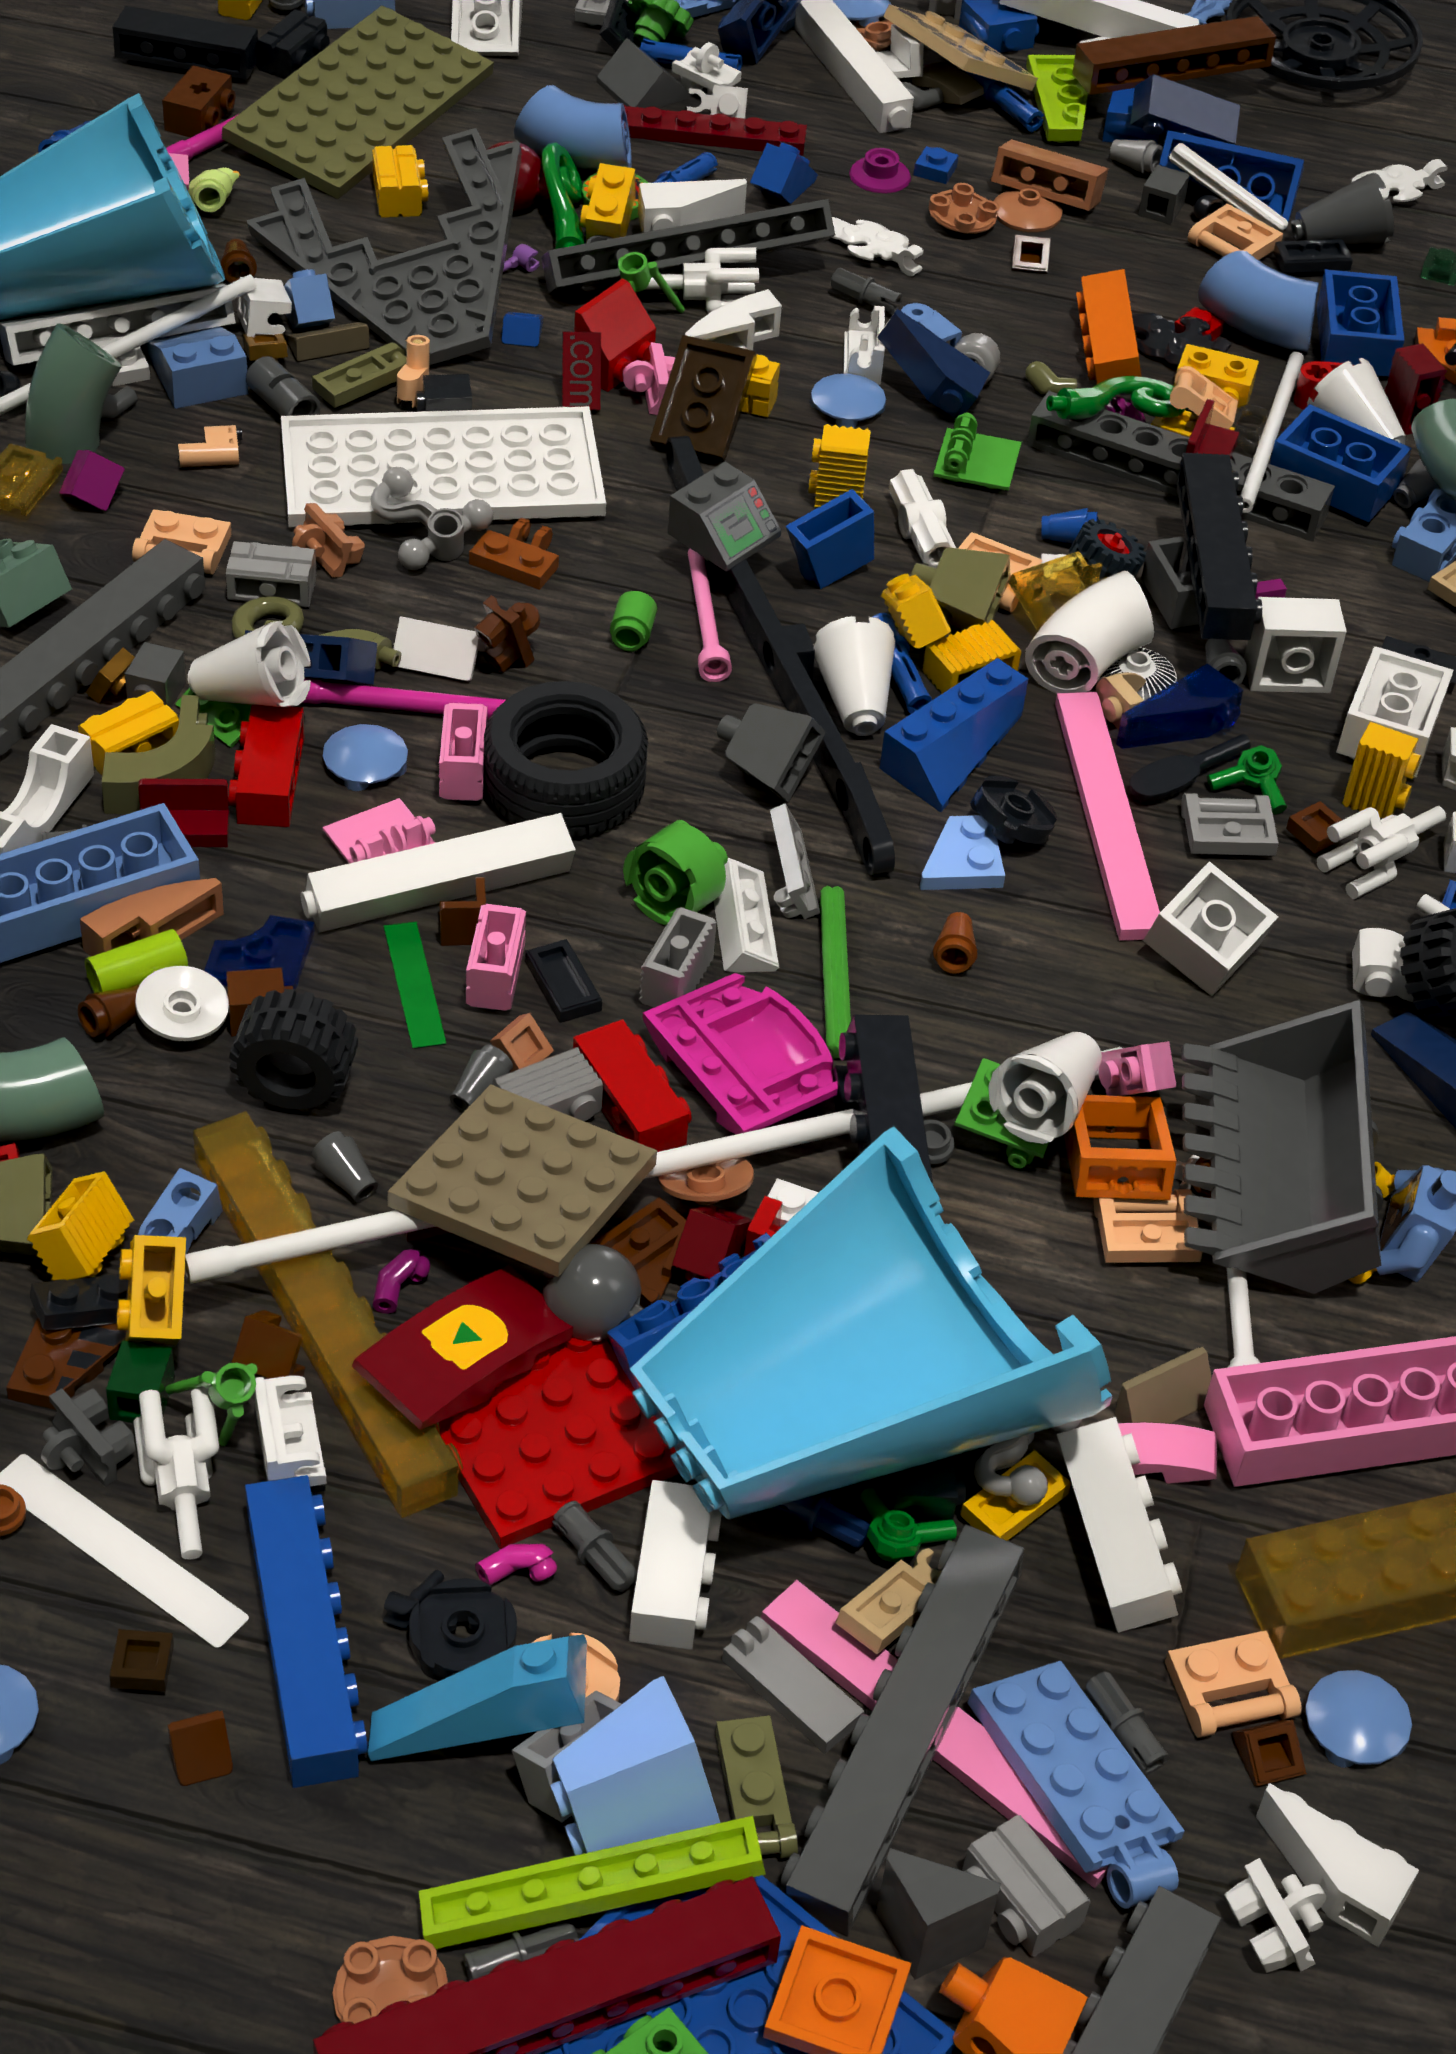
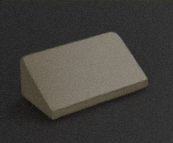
M355 322L286 335V340L296 360L304 361L369 348V328L367 324Z
M1198 1347L1122 1383L1115 1416L1121 1423L1171 1424L1204 1408V1402L1212 1378L1207 1351L1203 1347Z

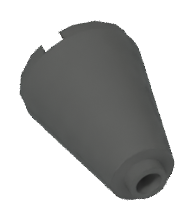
M1367 174L1296 212L1295 220L1291 221V231L1295 241L1342 239L1346 245L1389 243L1391 240L1388 237L1394 234L1393 210L1390 198L1386 200L1382 198L1380 189H1384L1386 186L1379 174Z

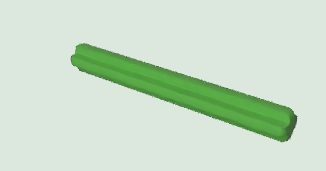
M827 885L822 888L820 897L826 1045L832 1059L840 1058L839 1038L842 1032L846 1033L851 1022L844 891L839 886L832 888Z

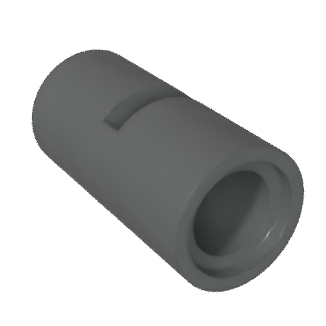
M261 357L249 367L246 374L248 387L280 417L319 415L321 407L319 399L273 357Z

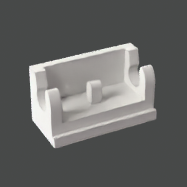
M254 278L257 288L238 297L237 314L247 337H255V334L275 335L285 332L283 325H270L268 323V317L272 313L280 315L291 313L292 302L282 281Z
M874 306L871 313L872 320L866 324L858 321L859 309L855 308L850 314L849 330L844 333V374L850 373L864 376L877 384H881L885 346L877 337L885 326V307Z
M263 1376L255 1378V1410L267 1481L308 1475L310 1486L326 1484V1472L321 1453L311 1392L284 1394L290 1390L298 1391L307 1387L305 1377L285 1376L264 1379Z

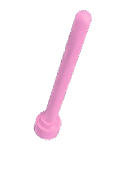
M690 548L688 550V559L703 642V649L697 659L699 673L708 682H720L731 674L730 655L719 644L705 558Z

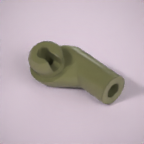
M1032 362L1026 368V379L1040 395L1045 396L1048 391L1058 394L1062 388L1077 389L1076 378L1057 377L1043 362Z

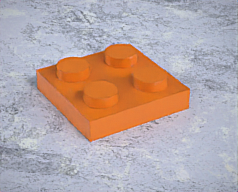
M801 1925L768 2016L763 2038L808 2054H883L912 1963Z

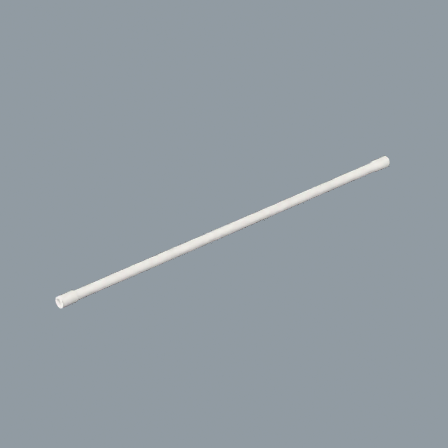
M1117 1047V1048H1113V1049L1104 1050V1051H1101V1052L1112 1051V1050L1123 1049V1048H1122V1047ZM1099 1069L1093 1081L1100 1080ZM972 1082L921 1093L923 1117L960 1109ZM853 1109L657 1152L656 1166L644 1179L849 1134ZM394 1210L241 1245H225L185 1254V1276L188 1284L229 1276L239 1270L435 1226Z

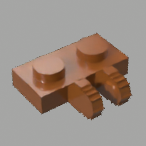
M520 518L512 526L509 537L487 530L469 551V564L540 590L559 568V555L546 551L552 540V528L542 526L534 534L531 545L524 543L530 534V520Z

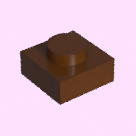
M1319 801L1289 816L1286 829L1316 854L1337 843L1329 839L1327 828L1342 819Z

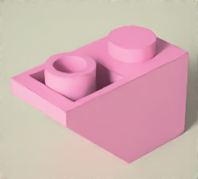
M1169 1041L1101 1052L1102 1061L1099 1067V1079L1102 1086L1106 1089V1095L1124 1096L1177 1087Z

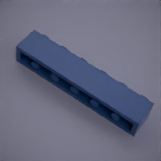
M308 1475L246 1484L247 1516L292 1786L297 1788L359 1777L358 1755L368 1753L367 1738L363 1720L353 1721L351 1707L359 1706L358 1689L355 1674H344L342 1661L350 1659V1647L346 1627L336 1628L334 1615L342 1614L338 1582L328 1583L326 1570L334 1569L330 1538L320 1539L318 1526L326 1525L322 1495L311 1494Z

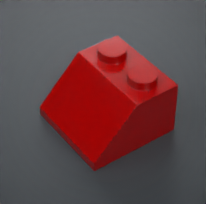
M622 278L575 311L574 332H601V389L609 392L623 382V370L631 362L636 360L649 362L651 359L649 346L651 342L655 343L656 327L629 281Z

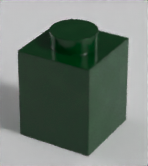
M122 1340L106 1387L110 1420L133 1423L134 1419L141 1416L139 1395L147 1390H156L160 1393L162 1414L164 1415L170 1394L166 1393L165 1388L175 1381L172 1348L162 1347L151 1342L136 1343Z

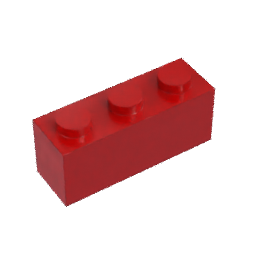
M252 705L249 721H242L240 746L244 747V749L236 750L234 773L235 776H238V780L231 779L229 785V805L236 806L237 824L290 827L305 740L303 707Z
M623 1019L573 1037V1048H579L585 1060H588L589 1066H592L593 1071L597 1072L598 1078L602 1080L601 1111L617 1135L653 1148L657 1152L678 1148L687 1144L688 1124L691 1123L692 1116L686 1100L683 1097L676 1096L669 1086L668 1077L664 1069L660 1065L655 1066L647 1054L643 1039L638 1034L634 1035Z

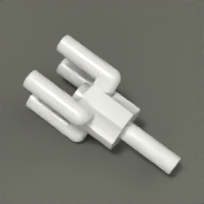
M756 247L709 248L705 252V263H683L682 274L661 275L671 289H683V300H706V310L708 313H711L725 304L734 301L721 300V294L755 293V283H759V268H721L720 263L756 262ZM651 278L645 290L661 288L654 278Z
M1436 806L1412 819L1402 813L1398 816L1392 814L1381 820L1375 808H1366L1327 828V835L1333 842H1338L1358 831L1360 833L1358 838L1317 858V866L1322 872H1328L1356 858L1358 865L1362 869L1374 866V871L1346 885L1347 895L1352 899H1357L1394 880L1397 876L1394 860L1414 851L1419 845V837L1417 835L1446 820V813L1443 808Z
M205 1387L195 1388L191 1391L193 1413L185 1417L187 1436L175 1435L169 1438L165 1437L160 1393L156 1390H147L140 1393L141 1416L133 1421L141 1481L148 1486L156 1484L159 1505L168 1506L171 1510L176 1511L181 1557L184 1559H196L203 1554L196 1505L208 1501L211 1496L208 1480L213 1474L211 1457L219 1451L214 1404L209 1397L208 1388Z

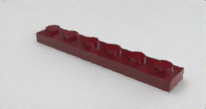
M624 105L630 138L762 152L767 143L779 147L782 142L797 148L800 151V156L804 155L807 125L797 124L793 121L774 122L764 121L757 117L745 119L729 117L725 114L707 115L694 113L689 110L669 111L652 106L641 108Z

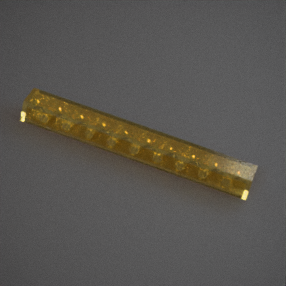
M247 1111L193 1130L195 1161L205 1179L217 1184L222 1208L243 1244L316 1228L311 1220V1209L303 1193L296 1194L291 1186V1176L285 1162L282 1159L275 1160L271 1153L272 1147L267 1132L262 1126L256 1128ZM332 1250L257 1266L258 1271L291 1328L302 1336V1347L401 1518L457 1496L458 1473L463 1471L462 1461L455 1446L452 1443L447 1445L444 1443L439 1434V1423L419 1430L352 1367L353 1361L357 1356L387 1335V1333L379 1334L374 1325V1316L370 1304L364 1296L358 1298L355 1294L352 1277L346 1264L343 1261L337 1263L332 1255Z

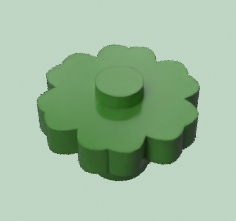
M629 0L628 2L631 11L640 16L635 24L636 32L634 34L635 39L640 43L643 42L644 38L665 42L668 34L675 37H685L694 22L690 12L681 8L675 0Z

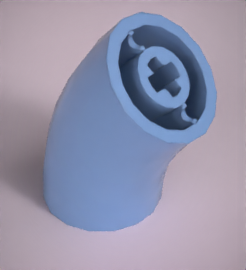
M549 85L540 89L529 99L516 121L514 138L519 143L530 147L540 156H542L545 146L549 143L557 142L568 151L577 169L598 172L600 163L632 168L630 133L623 103L607 104L586 101L562 91L555 85Z
M1239 250L1224 256L1206 273L1198 291L1199 303L1215 317L1223 320L1231 328L1258 341L1288 350L1308 353L1319 282L1302 280L1280 273L1258 261L1247 251Z

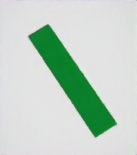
M417 921L384 925L412 1048L447 1044Z

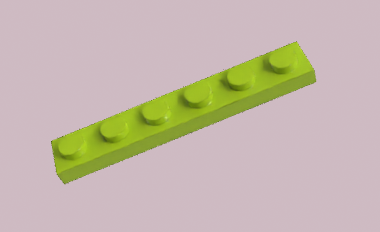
M753 1816L420 1890L419 1900L424 1940L431 1943L435 1949L708 1888L724 1880L739 1881L751 1876L765 1875Z

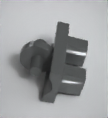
M94 1388L72 1399L63 1389L51 1394L49 1401L57 1412L52 1421L53 1427L46 1429L43 1433V1438L47 1442L41 1453L43 1462L49 1469L58 1470L67 1466L72 1472L80 1470L85 1463L104 1487L117 1480L116 1464L136 1450L134 1435L123 1421H118L101 1432L97 1430L95 1426L108 1419L109 1415L104 1399Z

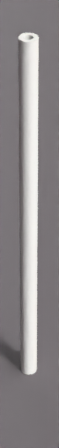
M249 274L102 347V349L114 358H117L256 289V281ZM31 383L0 397V415L27 402Z
M1292 352L1286 364L1240 495L1243 497V513H1248L1253 509L1275 440L1277 439L1304 360V356L1300 352Z

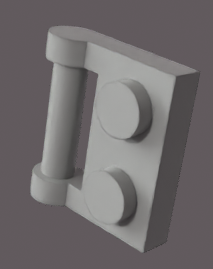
M1197 793L1183 794L1181 814L1182 818L1185 819L1191 854L1276 856L1279 842L1268 795H1255L1253 799L1199 798Z

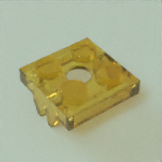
M1078 551L1015 572L1011 575L1008 583L1038 632L1051 615L1058 610L1052 605L1050 598L1052 594L1060 593L1071 599L1084 589L1105 578L1100 579L1099 577L1102 569L1101 563L1088 565L1081 552Z

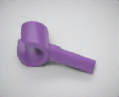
M518 245L512 257L505 261L503 272L518 266L528 272L535 271L539 266V261L532 257L537 255L538 252L528 245Z

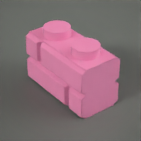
M449 703L444 706L439 759V797L452 800L478 801L483 799L484 733L487 724V707L483 704Z
M492 904L481 905L466 968V1004L472 1007L503 1011L511 1009L525 947L526 911L522 910V908Z

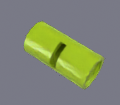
M169 929L85 958L86 974L94 993L140 985L148 975L165 967L188 966L184 946L174 929Z

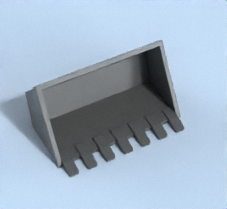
M1360 999L1222 1041L1209 1047L1185 1043L1181 1047L1182 1060L1209 1070V1076L1185 1073L1182 1076V1089L1185 1092L1209 1099V1106L1187 1102L1182 1106V1119L1185 1122L1209 1129L1210 1136L1186 1133L1183 1136V1150L1211 1160V1167L1186 1164L1183 1167V1181L1211 1191V1198L1187 1195L1184 1198V1213L1212 1223V1230L1194 1227L1186 1228L1184 1231L1185 1246L1213 1255V1263L1227 1268H1236L1313 1294L1381 1266L1378 1212L1383 1205V1194L1376 1185L1374 1147L1378 1143L1379 1133L1376 1123L1372 1121L1365 1013Z

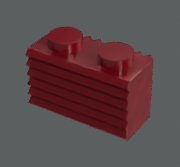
M1423 343L1396 349L1392 359L1388 382L1384 390L1405 435L1413 434L1411 425L1415 416L1424 408L1439 402L1438 399L1441 397L1439 393L1444 385L1442 381L1446 378L1444 375L1448 372Z

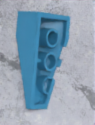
M585 1635L567 1636L514 1646L372 1712L368 1747L370 1760H381L584 1723L587 1640Z

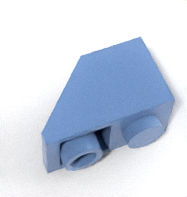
M313 269L293 273V278L287 280L284 285L292 302L291 313L286 314L292 330L329 325L335 319L326 273L315 275V270Z

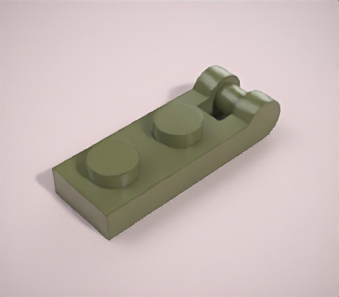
M388 343L312 376V389L336 408L397 381V373L406 364L405 352L396 343Z
M770 1715L717 1722L715 1734L732 1820L753 1816L755 1827L772 1825L773 1831L757 1833L761 1855L778 1853L779 1858L783 1859L790 1858L794 1852L798 1854L796 1830L791 1820Z

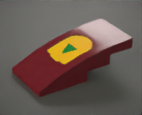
M508 1265L470 1282L411 1317L357 1356L353 1361L352 1367L419 1430H422L490 1400L498 1383L531 1370L537 1354L570 1341L573 1335V1326L557 1317L547 1306L543 1295Z

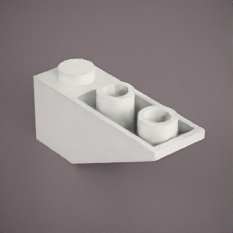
M1269 1783L1256 1815L1258 1821L1304 1885L1319 1884L1327 1895V1899L1321 1908L1327 1917L1379 1947L1404 1904L1419 1870L1408 1864L1398 1853L1389 1849H1382L1358 1835L1348 1824L1339 1820H1332L1308 1806L1298 1795L1282 1791Z

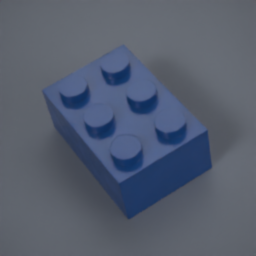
M1325 269L1317 301L1321 361L1338 363L1350 361L1352 365L1361 364L1358 358H1364L1373 366L1377 377L1389 376L1395 351L1397 348L1403 347L1404 344L1397 276Z
M1309 404L1275 440L1270 464L1334 485L1335 488L1330 506L1342 510L1354 518L1370 522L1392 497L1394 490L1397 489L1404 479L1412 448Z

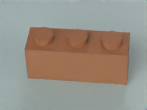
M1011 139L998 149L991 181L1018 190L1025 188L1035 189L1040 193L1041 197L1089 211L1101 201L1109 168Z

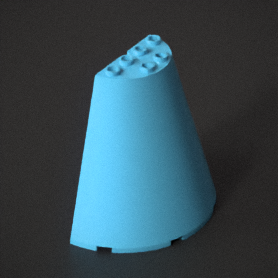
M139 93L0 176V321L212 286L225 280L222 266L212 243L207 237L208 233L172 157H170L166 147H164L160 138L161 135Z
M894 1126L883 1132L630 1368L639 1386L637 1390L632 1392L637 1405L647 1419L654 1415L656 1416L657 1420L653 1423L669 1449L672 1447L676 1449V1452L670 1456L675 1467L685 1482L694 1478L698 1482L692 1487L708 1513L718 1509L727 1519L736 1518L1091 1417L1110 1405L1112 1394L1107 1389L1100 1391L1101 1387L1111 1382L1107 1360L1101 1343L1074 1315L1055 1325L1063 1350L1056 1354L1050 1352L1026 1328L1004 1299L981 1275L982 1271L978 1262L958 1230L952 1223L945 1224L939 1215L944 1211L939 1202L940 1198L925 1170L918 1151Z

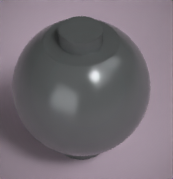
M587 1244L574 1256L568 1267L559 1277L544 1271L541 1273L548 1279L542 1289L544 1300L557 1317L573 1326V1338L593 1341V1343L609 1340L607 1334L609 1330L644 1309L639 1305L641 1283L634 1266L623 1254L611 1247L600 1244Z

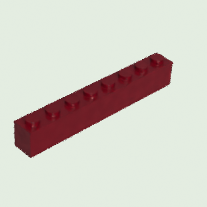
M753 1876L737 1882L734 1880H724L711 1886L705 1894L686 1901L680 1899L667 1901L659 1905L651 1914L632 1921L627 1919L613 1921L604 1926L599 1933L579 1941L573 1939L559 1941L550 1946L544 1954L522 1962L517 1959L505 1961L493 1968L489 1974L468 1982L464 1980L451 1981L441 1986L433 1995L412 2003L409 2001L392 2003L382 2009L377 2016L355 2024L353 2022H341L333 2025L322 2036L313 2039L314 2054H538L777 1963L781 1934Z

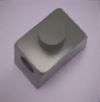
M756 703L749 706L742 720L731 715H725L717 728L718 738L729 742L725 756L742 772L788 803L826 734V731L808 715Z

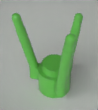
M630 252L619 258L618 268L621 279L629 281L635 292L645 290L651 278H654L679 313L684 312V306L660 274L656 262L648 263L646 256L639 252Z
M237 1362L228 1363L216 1373L205 1371L200 1376L169 1384L166 1386L165 1391L167 1394H174L200 1387L208 1388L209 1397L212 1402L219 1408L227 1410L228 1415L219 1437V1445L226 1446L233 1434L238 1419L244 1414L243 1404L255 1392L256 1380L254 1374L258 1369L253 1363L247 1366Z

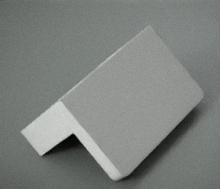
M891 24V50L876 53L897 78L923 76L924 44L895 24Z
M400 616L393 649L401 652V660L396 667L471 681L477 652L485 651L486 645L478 638L475 631Z

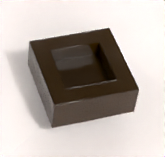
M118 1629L109 1675L111 1688L166 1692L174 1647L173 1633Z

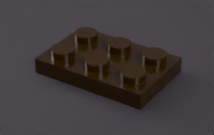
M682 335L650 437L651 445L666 449L668 437L687 435L698 457L725 462L757 360L756 352Z

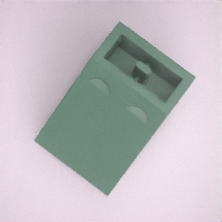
M11 539L0 540V627H11L72 590L52 544H37L34 540L24 542H12Z

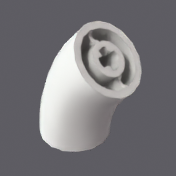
M1121 571L1081 591L1051 615L1036 633L1026 648L1025 663L1028 671L1038 684L1053 693L1088 692L1097 683L1100 676L1115 662L1130 652L1152 642L1154 638V625L1147 599L1134 576L1128 571Z

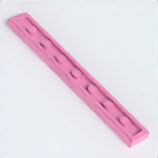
M1057 693L1055 705L1119 941L1144 940L1160 911L1098 693Z
M796 1580L762 1611L761 1618L805 1658L873 1711L877 1703L873 1699V1694L879 1677L884 1669L893 1671L898 1659L886 1649H883L878 1654L874 1653L838 1626L836 1620L839 1612ZM958 1707L933 1760L1008 1820L1016 1815H1021L1054 1857L1093 1888H1096L1107 1876L1109 1866L1087 1874L1085 1873L986 1729Z

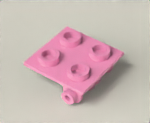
M400 798L323 827L325 834L348 864L435 843L430 835L436 832L432 819L430 817L424 819L421 816L414 817Z

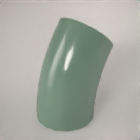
M59 323L55 326L43 348L31 380L26 404L25 441L29 453L40 461L52 464H71L77 450H90L95 453L100 445L99 430L103 407L113 381L122 366L113 356L75 330Z
M1448 399L1424 408L1415 416L1411 428L1417 452L1425 469L1433 481L1449 497L1456 501V399Z
M65 1037L30 1049L0 1052V1143L23 1142L51 1137L80 1128L104 1117V1108L96 1084L80 1054Z

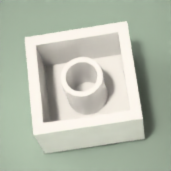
M1258 597L1262 601V618L1260 624H1254L1251 640L1247 642L1244 655L1250 691L1330 693L1347 632L1339 599Z
M1208 862L1158 914L1143 941L1209 995L1213 996L1263 942L1278 916L1215 865Z

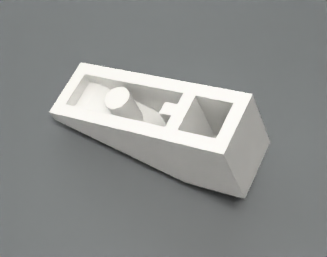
M746 179L639 183L638 217L642 233L745 214Z

